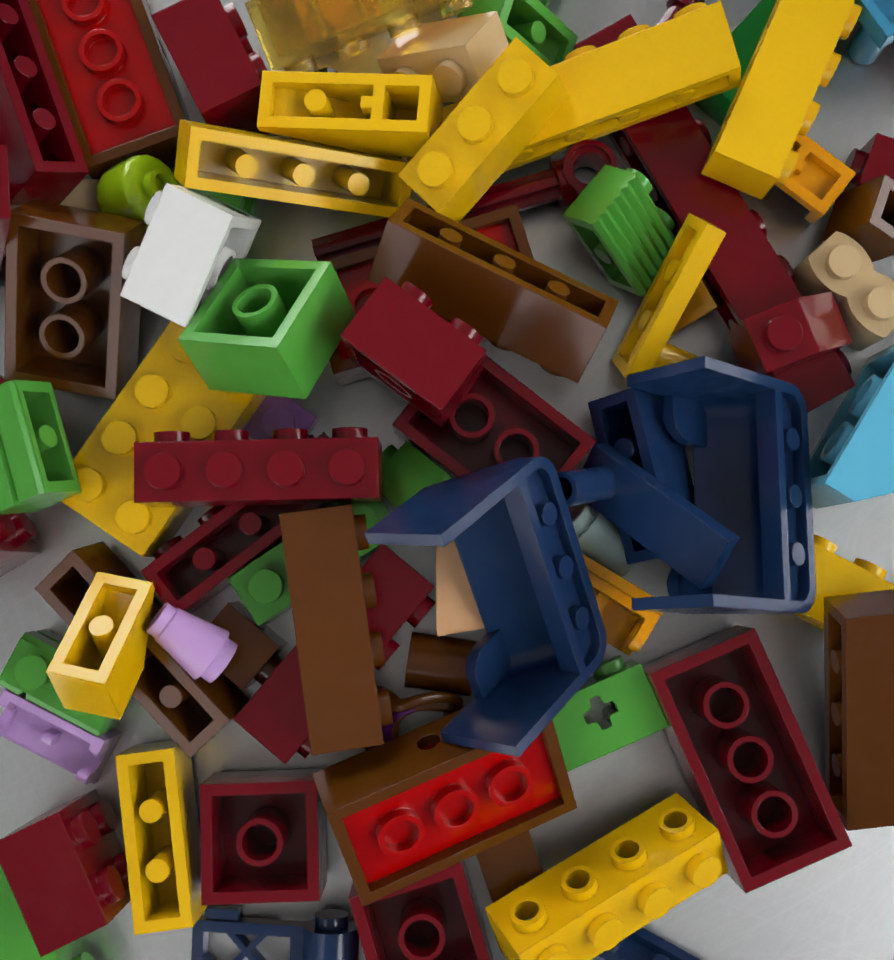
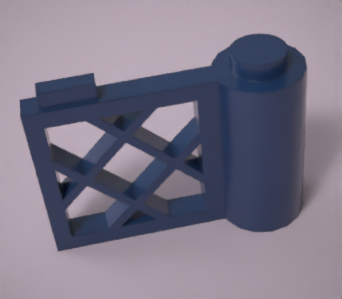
M208 905L205 915H201L192 928L191 960H216L208 951L209 932L226 933L242 951L233 960H243L245 957L248 960H266L256 948L266 936L290 937V960H359V934L355 920L349 919V913L341 909L320 910L315 913V919L294 921L241 917L240 906ZM246 935L258 936L251 942Z

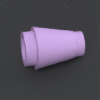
M168 602L160 608L145 632L154 637V640L194 680L202 677L209 683H212L223 672L238 647L237 643L228 638L230 634L228 630L184 610L175 608Z

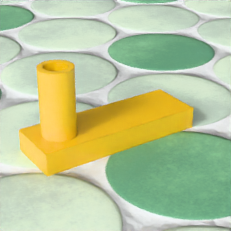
M691 213L686 217L611 359L625 378L630 374L699 357L667 342L723 241L726 232Z

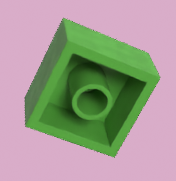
M234 258L182 332L178 341L210 390L307 399L340 343V335L356 314L332 263L329 261Z

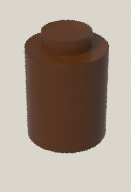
M412 631L404 687L471 696L472 690L466 674V661L478 641L447 636L437 637V635Z

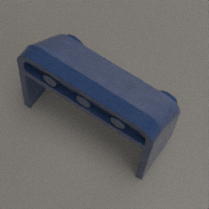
M707 356L627 375V387L664 396L662 420L665 429L679 444L693 447L695 506L740 537L713 586L700 590L671 568L667 578L669 596L632 598V610L679 614H791L809 611L816 595L808 415L806 403L800 390L792 383Z
M519 457L426 486L364 532L368 544L445 547L452 540L455 541L487 634L475 644L466 661V674L474 698L440 732L444 743L520 757L603 661L607 645L605 626L557 471L553 463L545 457Z

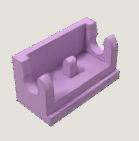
M3 689L0 695V706L5 708L0 716V737L2 736L76 774L75 779L86 785L90 782L95 784L99 780L123 732L115 728L103 735L96 736L27 700L26 693L18 695L8 689Z

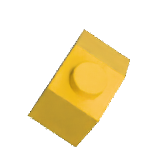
M97 571L46 670L65 709L121 720L144 669L148 633L145 630L151 620L155 592L153 582Z

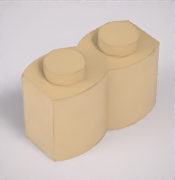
M838 231L834 232L793 269L795 274L794 284L802 297L832 292L853 341L848 347L862 351L886 338L894 330V281L874 271V266L867 252L850 236Z

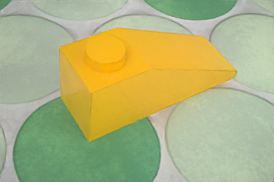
M262 71L256 127L260 131L379 156L413 158L441 125L443 103L433 75Z

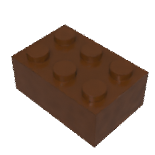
M37 200L11 210V222L6 241L4 380L51 382L53 389L112 400L117 398L137 370L141 306L120 296L126 281L122 278V268L130 251L136 246L140 247L146 233V223L144 220Z

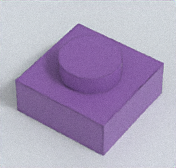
M267 395L243 430L249 431V437L252 439H273V430L283 428L307 429L310 435L319 419L287 397Z

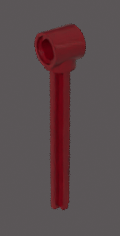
M593 139L582 140L572 145L565 156L550 160V169L491 186L462 220L517 204L519 212L558 201L562 208L570 206L588 185L578 180L574 171L580 167H590L599 172L605 164L617 167L616 157L612 150L603 142ZM427 205V206H426V207H428V208L434 210L430 205ZM386 217L312 239V248L317 261H327L379 245L389 218Z

